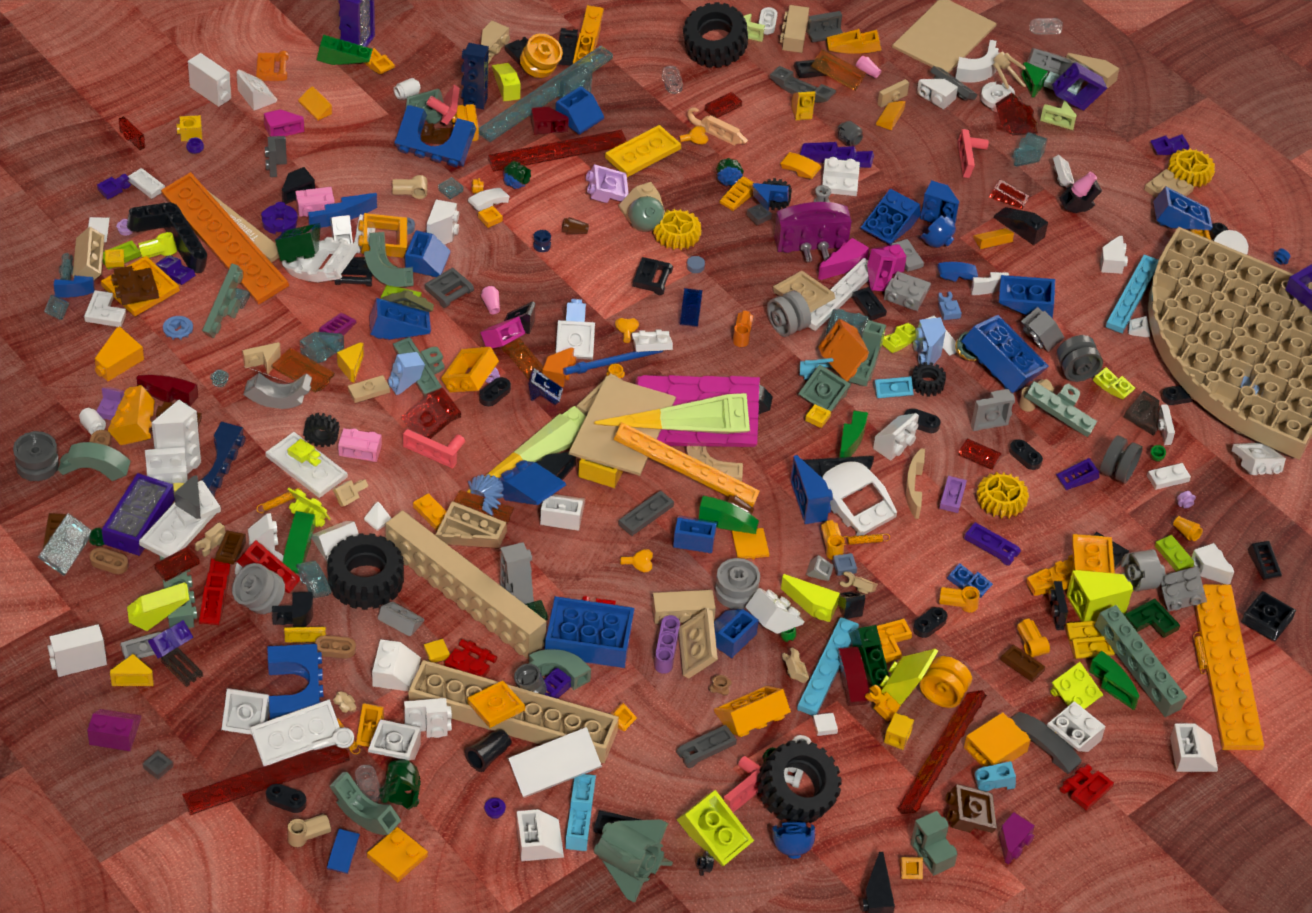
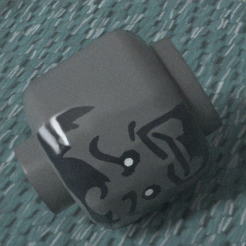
M846 121L838 126L837 137L844 144L854 146L861 142L863 131L857 124L852 121Z

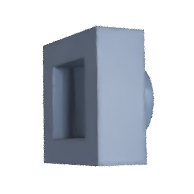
M852 553L833 556V564L837 576L844 575V572L857 573V566Z

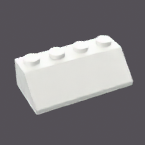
M178 400L152 422L154 449L185 447L188 474L201 463L197 411Z

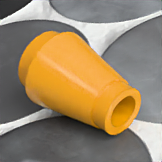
M1180 516L1173 522V526L1189 541H1197L1202 535L1203 529L1198 523Z

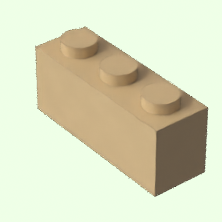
M790 5L789 11H785L784 21L787 22H783L782 32L785 33H781L780 43H783L782 50L802 53L809 7Z
M92 227L87 228L76 238L73 278L75 275L93 277V280L101 275L105 235Z
M713 590L653 593L652 609L655 624H661L663 618L668 615L676 616L680 623H686L706 608L713 611V619L715 618L716 608Z

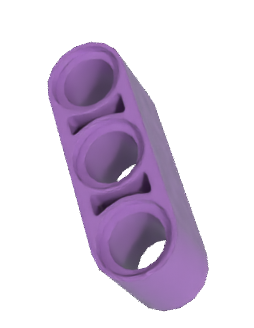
M673 615L663 618L656 649L655 669L662 674L669 673L673 668L679 637L680 621Z

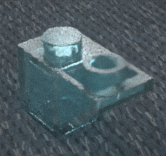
M1028 132L1026 137L1021 139L1019 149L1016 148L1014 151V166L1018 167L1039 162L1045 152L1047 138Z
M314 332L300 340L301 354L314 366L344 349V336L340 333Z

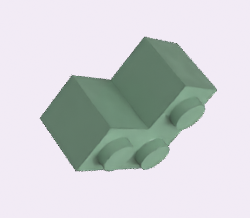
M938 811L915 821L911 839V846L919 857L923 858L924 864L933 876L954 867L957 859L956 848L950 845L946 839L949 827L948 822L944 817H941Z

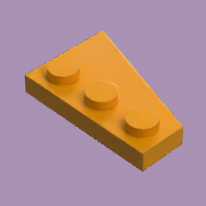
M1073 554L1068 556V559L1063 562L1061 560L1056 562L1054 567L1050 569L1045 568L1027 577V585L1034 596L1049 593V589H1052L1054 581H1062L1063 590L1068 589L1072 571H1074Z

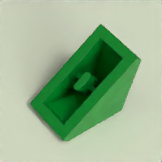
M1024 62L1023 66L1026 69H1022L1021 77L1031 97H1035L1044 86L1048 71Z

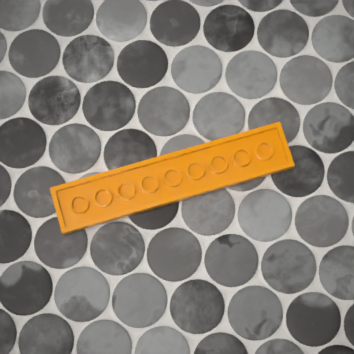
M1203 584L1207 602L1194 605L1199 632L1202 633L1201 637H1203L1208 664L1207 674L1222 750H1263L1264 741L1232 586Z

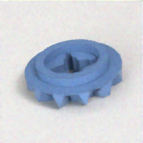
M184 316L171 317L163 324V332L166 334V337H171L172 340L175 338L181 340L182 337L188 338L189 334L193 331L192 321Z

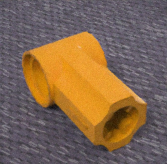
M833 520L826 521L821 525V532L826 546V556L833 560V556L843 555L845 540L841 536L838 523H835Z
M972 586L965 587L963 590L942 587L939 604L961 607L962 610L968 613L975 612L979 606L980 592Z
M1025 619L1017 625V630L1024 641L1025 653L1031 657L1049 654L1050 645L1048 639L1045 636H1041L1033 620Z

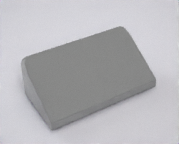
M394 602L381 606L378 620L408 636L413 635L425 620Z
M161 632L121 642L120 647L124 659H127L132 654L138 659L155 655L148 640Z

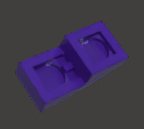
M1183 134L1170 139L1165 135L1150 141L1157 155H1172L1177 150L1181 151L1183 148L1188 150L1190 148Z
M171 255L156 263L173 281L181 285L196 276L193 269L183 266L180 259Z
M184 620L148 640V643L158 659L192 639L193 636Z

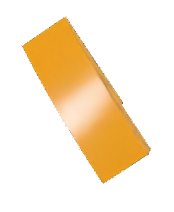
M857 29L827 37L829 51L861 54L882 50L877 30L860 33V30Z

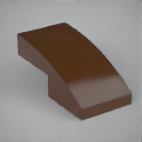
M433 123L424 124L421 132V141L432 144H444L452 134V127L435 128Z

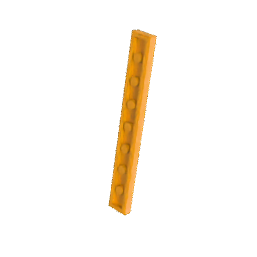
M622 422L613 439L728 497L730 495L734 497L737 495L751 507L754 506L760 492Z

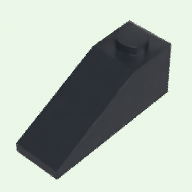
M1005 207L993 217L1032 245L1045 238L1048 221L1036 213Z
M879 852L864 899H861L862 912L894 913L895 904L884 852Z

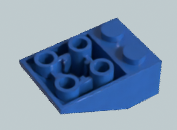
M889 189L861 226V229L891 245L911 229L921 216L920 204Z

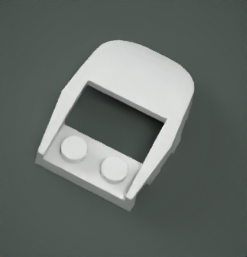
M326 237L325 240L319 242V251L314 254V257L304 259V256L298 257L296 261L289 263L284 260L282 264L290 275L302 280L323 282L341 279V273L354 255L360 253V248L357 242L348 244L343 239L334 241L333 237ZM333 254L328 260V262L325 264V266L322 269H319L322 263L328 257V255Z
M845 462L828 470L822 478L826 481L828 489H831L833 493V500L830 501L831 510L843 519L842 522L847 527L852 526L857 531L856 536L865 535L896 518V508L885 486L863 464ZM872 483L883 497V501L853 516L842 499Z

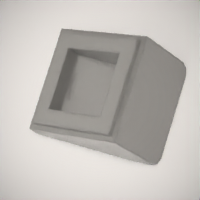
M818 555L810 561L806 575L829 581L834 565Z

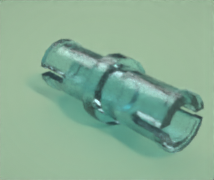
M68 253L61 256L59 280H71L73 256L70 255L69 259Z

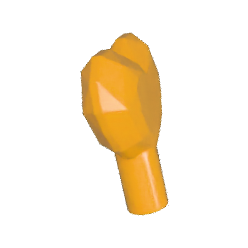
M701 125L692 128L689 134L679 136L680 142L692 141L701 145L706 144L709 139L705 134V127Z
M618 318L615 321L616 328L623 333V341L625 343L631 341V333L639 326V321L635 318Z
M643 549L635 553L633 557H621V565H633L635 569L641 572H649L652 569L651 559L653 558V553L649 549Z

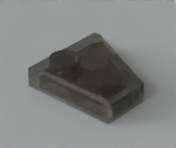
M1143 391L1125 412L1124 417L1154 436L1157 432L1156 425L1160 400Z

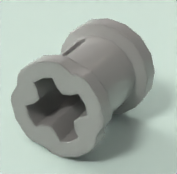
M825 185L816 187L814 202H830L828 198L831 195V189Z

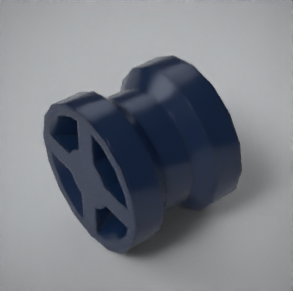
M547 230L536 231L534 233L533 248L538 252L549 251L551 248V233Z

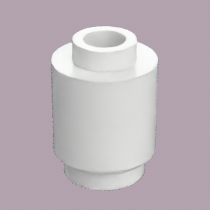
M410 78L398 83L394 87V93L397 99L405 100L409 96L419 94L421 87L417 80Z
M85 408L81 411L79 415L80 422L91 435L97 430L105 429L106 422L96 410Z

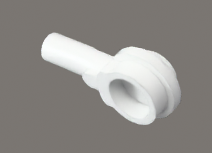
M339 728L333 734V737L313 742L314 751L332 745L342 749L348 748L354 742V734L349 728Z

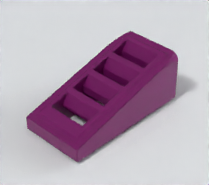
M340 313L319 328V337L335 345L356 324V320Z

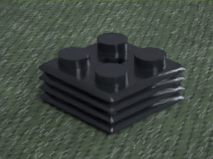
M1261 591L1245 611L1241 622L1261 633L1266 638L1276 641L1293 620L1296 609Z

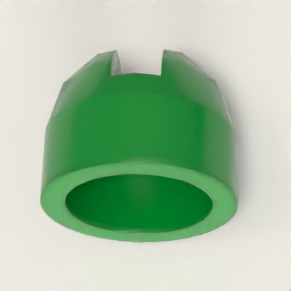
M1161 445L1153 446L1150 452L1152 460L1156 462L1162 461L1166 456V449Z
M796 627L781 632L782 640L788 642V640L793 641L796 638Z

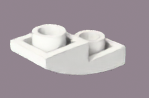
M494 188L471 196L468 202L476 210L482 211L493 206V203H508L510 196L501 188Z
M990 272L989 278L973 277L971 294L984 295L1000 291L1001 275L1009 274Z

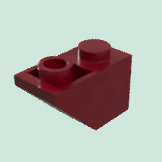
M550 107L531 108V124L534 135L568 132V116Z

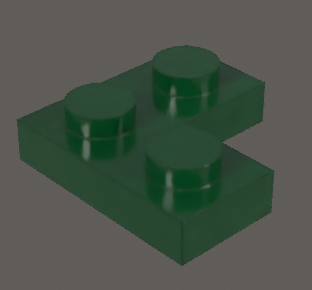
M1156 599L1124 615L1137 632L1152 625L1165 638L1180 628V624Z

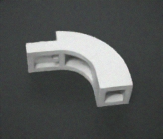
M990 40L988 52L982 58L968 59L959 57L956 79L960 82H980L993 76L997 71L993 66L995 63L993 59L999 54V48H995L996 41Z

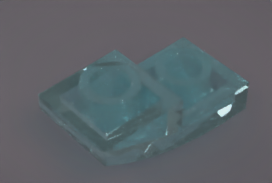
M316 561L296 565L302 584L306 583L308 591L313 592V598L329 596L332 593L328 581Z

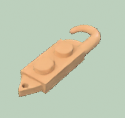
M690 108L687 112L691 123L696 126L701 125L705 127L707 133L734 146L736 144H745L748 141L740 133V129L711 115L705 116L702 121L695 118L693 112H698L699 109Z

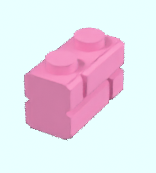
M331 187L295 191L299 217H308V212L325 210L324 205L335 203Z
M343 428L338 445L339 456L377 462L382 446V436L375 432L368 433L358 431L357 429Z

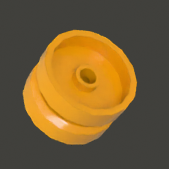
M535 34L528 40L521 52L520 64L529 75L536 78L549 77L562 58V47L550 35Z
M940 656L936 657L930 664L928 671L920 681V688L925 697L932 703L940 707L953 708L960 704L964 693L969 689L972 683V675L968 668L960 661L952 657Z

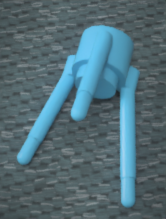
M834 359L801 361L800 376H804V380H809L819 364L825 368H830L832 366L827 362H833Z

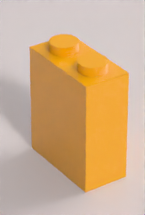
M1002 712L968 734L964 749L982 767L1014 761L1028 752L1031 739L1011 718H1008Z

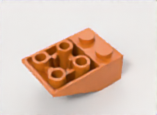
M840 318L818 346L821 355L825 359H834L833 362L828 363L847 382L856 374L858 367L866 361L869 354L857 328Z

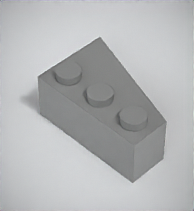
M524 542L501 547L500 586L531 610H535L530 561H532L531 551L526 549Z

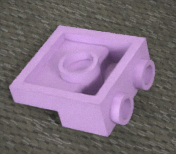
M595 164L591 171L587 172L586 181H589L587 193L591 194V199L605 203L610 198L623 201L629 194L626 173Z

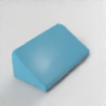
M911 377L873 381L877 399L914 395Z

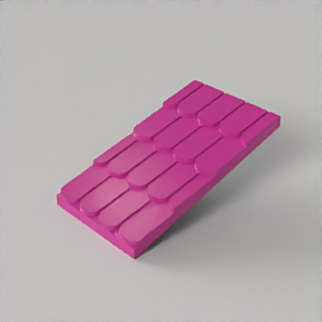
M643 375L636 378L635 385L676 396L673 406L726 394H747L749 432L721 434L662 429L657 440L669 446L755 447L757 445L760 377H692L674 375L667 377Z

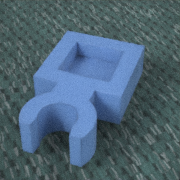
M948 292L947 297H943L942 293H939L938 296L939 310L943 320L961 318L960 307L957 300L952 301L953 295L951 292Z

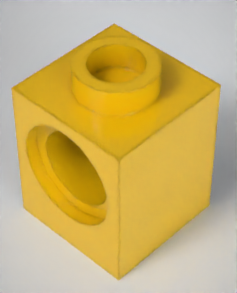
M201 115L179 116L180 124H176L177 134H181V141H188L193 137L202 140Z
M895 713L886 731L884 743L904 750L912 733L914 720L905 715Z

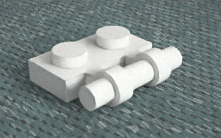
M658 329L655 332H645V330H639V332L632 333L636 352L673 350V342L669 336V331Z

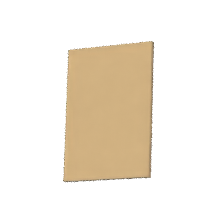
M938 0L892 45V48L930 67L937 66L950 73L958 65L959 57L965 58L996 27L997 23L950 0Z
M606 376L569 451V455L640 476L649 457L613 440L619 426L595 425L594 422L671 407L676 400V396ZM632 427L655 439L658 438L662 430Z

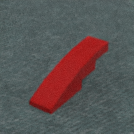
M211 558L206 586H204L199 624L220 625L232 564L218 562Z

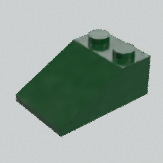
M320 223L285 230L276 238L275 242L280 261L286 260L289 263L296 261L298 257L304 256V259L314 257V254L319 251Z

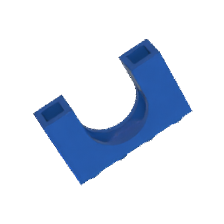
M407 105L394 142L398 151L408 154V152L414 153L415 156L420 158L429 157L438 163H441V161L447 162L448 165L453 167H463L476 131L474 122L457 118L450 138L442 145L429 146L421 141V132L427 117L425 110Z
M317 644L268 646L269 675L295 674L305 678L309 683L302 692L294 695L269 696L270 720L321 703L319 697H324L323 685H319V681H323L322 668H318V664H322V652H317Z

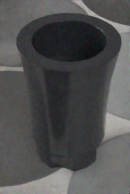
M499 729L476 744L465 749V757L476 771L484 772L511 745V738L507 735V732Z

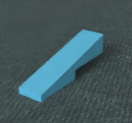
M583 774L574 778L565 849L587 851L596 775Z

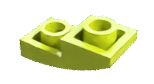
M909 323L896 327L894 333L884 336L882 345L892 353L905 348L916 340L915 327Z
M1107 367L1093 378V381L1098 386L1120 399H1125L1136 389L1123 376L1118 379Z

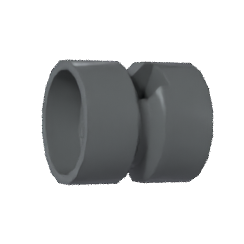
M524 664L517 668L514 679L518 688L542 695L546 693V683L536 665Z

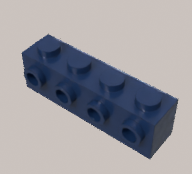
M468 43L466 49L462 51L464 62L461 72L464 75L461 85L464 88L462 89L461 98L464 99V106L474 104L475 108L484 110L488 99L489 46Z

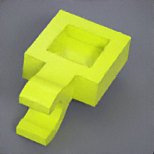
M301 438L287 449L288 455L300 463L307 460L315 467L321 463V460L318 459L321 454L315 450L314 446Z

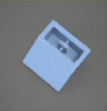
M941 317L919 320L918 328H916V340L913 342L914 350L918 352L919 364L924 365V362H927L930 365V362H932L934 365L941 356L946 332Z

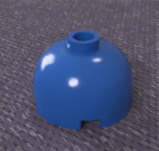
M945 213L944 216L941 215L928 227L929 232L927 234L923 233L921 239L931 247L940 248L944 245L948 247L955 240L953 236L956 232V227L951 217Z
M784 822L782 827L777 829V825L772 828L773 841L776 848L791 859L800 858L801 855L810 851L815 842V827L812 824L811 828L806 827V822Z

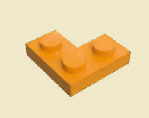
M905 619L878 625L877 629L886 663L901 659L902 653L897 642L912 638V632Z

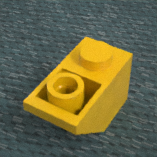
M815 91L793 94L791 107L795 120L812 119Z

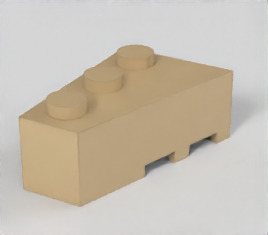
M452 501L436 536L449 545L499 548L507 533V525L504 521Z

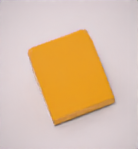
M624 703L618 705L610 713L619 717L618 729L623 732L637 719Z
M901 857V879H923V858Z

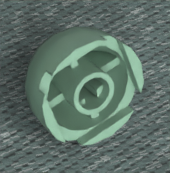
M650 196L639 197L632 202L628 210V218H630L631 225L642 232L653 231L655 226L660 224L665 214L661 202Z

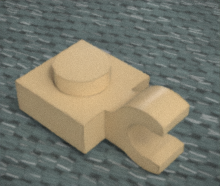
M365 479L359 480L354 484L352 480H349L334 488L333 492L340 506L343 507L360 498L358 492L368 487Z
M220 522L205 533L204 539L195 544V550L198 551L201 548H205L202 550L203 556L209 555L212 549L221 544L225 535V526Z
M844 572V575L849 577L848 583L840 582V585L843 587L856 586L859 592L865 594L874 592L878 585L862 577H857L851 572Z
M790 648L791 656L785 653L782 654L783 660L786 661L788 667L787 672L792 679L805 683L809 680L805 664L800 661L799 651Z

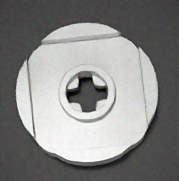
M990 82L983 87L980 100L991 108L992 111L1000 112L1014 104L1015 91L1011 86H1009V89H1006L1004 83L999 85L996 82Z

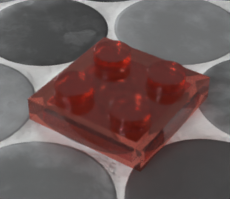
M430 393L401 416V419L413 432L429 439L453 421L451 416Z

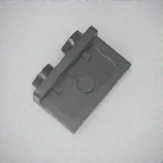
M836 11L809 16L807 33L811 41L827 40L829 36L843 33L841 30V12Z
M285 136L268 137L265 157H269V159H266L265 162L266 170H270V177H277V165L287 164Z

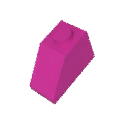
M279 109L264 113V126L269 137L289 136L304 132L303 116Z
M900 244L874 248L888 250L897 258L893 274H896L897 271L904 272L907 256Z
M871 249L867 264L871 290L885 291L892 278L897 258L888 250Z
M515 317L493 325L480 333L486 347L496 348L504 346L524 335L525 331L520 318Z

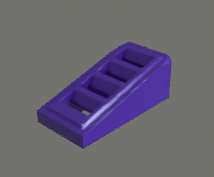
M1088 458L1056 474V477L1065 490L1099 479V471L1091 459ZM1068 477L1071 482L1067 483L1064 478Z
M559 668L553 670L544 679L547 686L546 690L551 694L545 693L544 695L558 699L571 688V678Z

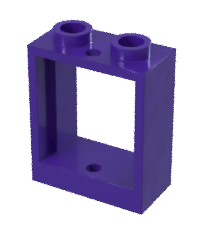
M1076 62L1051 84L1057 97L1083 111L1107 89L1103 77ZM1079 78L1089 82L1077 95L1067 91Z
M1311 264L1290 276L1285 290L1312 311V290L1306 286L1312 282Z

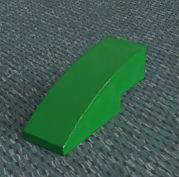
M853 410L851 424L844 423L839 458L851 457L859 447L865 433L868 412Z
M708 496L702 497L699 519L718 522L717 528L756 534L759 520L753 515L729 502Z
M295 512L282 562L294 573L301 574L316 525L315 514Z
M1101 651L1092 660L1089 672L1103 681L1101 685L1103 690L1132 710H1135L1139 700V693L1122 667Z

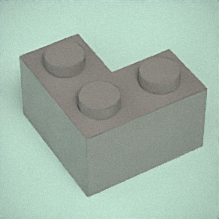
M1039 307L1021 321L1024 325L1023 331L1027 336H1032L1035 344L1040 349L1044 348L1047 352L1065 338L1057 323L1046 311L1042 312Z

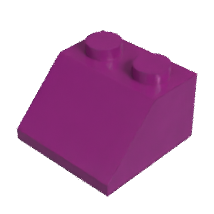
M104 709L94 712L87 729L89 745L131 751L141 721V715Z

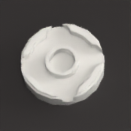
M1223 231L1214 240L1246 255L1248 253L1249 246L1247 240L1237 231Z

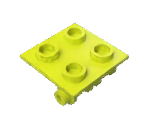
M288 488L289 492L296 499V502H292L289 506L291 513L295 514L296 511L315 514L316 527H322L325 524V518L331 519L326 513L327 510L321 506V502L315 498L311 500L306 498V494L299 489L294 491Z
M1081 662L1052 682L1051 694L1055 697L1061 696L1067 706L1075 701L1085 709L1103 696V693Z

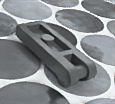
M724 725L680 746L676 753L680 758L684 759V764L687 768H692L698 762L736 745L737 739L729 728Z

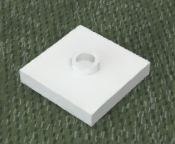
M558 320L556 353L568 348H574V356L577 359L593 360L595 323Z

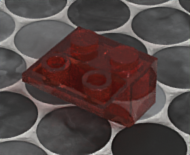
M1011 92L996 103L1001 126L1009 134L1036 135L1038 133L1037 121L1033 116L1034 110L1030 105H1026L1019 96L1016 97Z

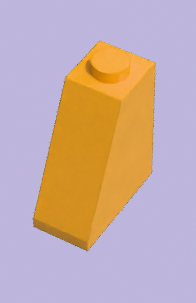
M120 326L117 327L95 357V371L97 375L103 377L106 381H110L144 360L143 347Z

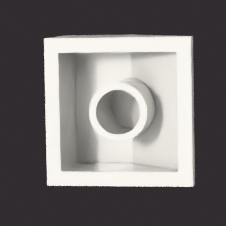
M436 199L427 222V233L434 234L444 245L452 242L454 235H458L459 224L457 222L460 212L457 211V203Z
M380 639L372 671L373 687L409 691L418 672L421 657L401 642Z
M380 720L368 752L405 760H415L421 745V727Z

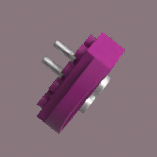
M809 202L777 211L774 233L777 251L790 253L802 250L804 251L806 261L811 262L810 250L820 249L826 261V259L830 258L829 248L840 249L843 243L849 241L852 221L848 207L832 202Z

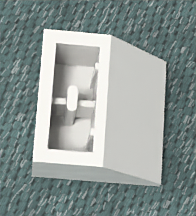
M914 413L898 416L875 436L873 449L890 461L894 457L900 456L908 445L911 446L916 440L915 433L918 428L919 415Z
M553 494L542 503L540 525L579 531L585 499Z
M759 588L746 605L750 613L759 619V622L765 628L777 634L803 625L805 622L799 616L800 612L794 607H790V601L782 596L778 598L769 589L764 591Z
M1075 701L1047 724L1062 739L1077 751L1089 752L1102 740L1106 727Z
M1174 724L1170 740L1176 772H1217L1218 767L1211 735L1196 724Z
M538 809L517 811L516 827L521 861L564 858L559 819Z

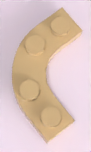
M686 446L687 455L742 482L743 463L718 461L707 453L706 446Z

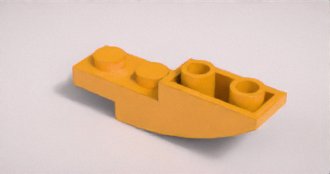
M587 5L573 65L590 67L601 30L600 26L604 8Z

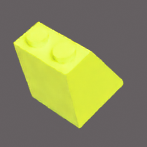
M1074 570L1072 571L1066 596L1081 622L1097 621L1100 612L1115 605L1123 614H1126L1133 586L1124 574Z

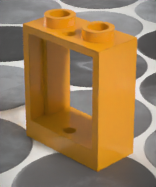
M364 213L363 219L359 220L358 231H361V235L358 237V246H361V253L364 254V251H370V246L367 242V227L396 230L397 245L385 244L386 255L404 258L407 250V218Z
M491 347L461 349L441 379L450 393L479 391L499 360ZM469 368H472L468 374H465Z

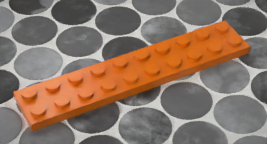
M191 172L161 190L162 195L168 202L174 203L180 208L194 232L228 270L231 264L238 265L243 270V279L240 284L258 305L289 286L285 277Z

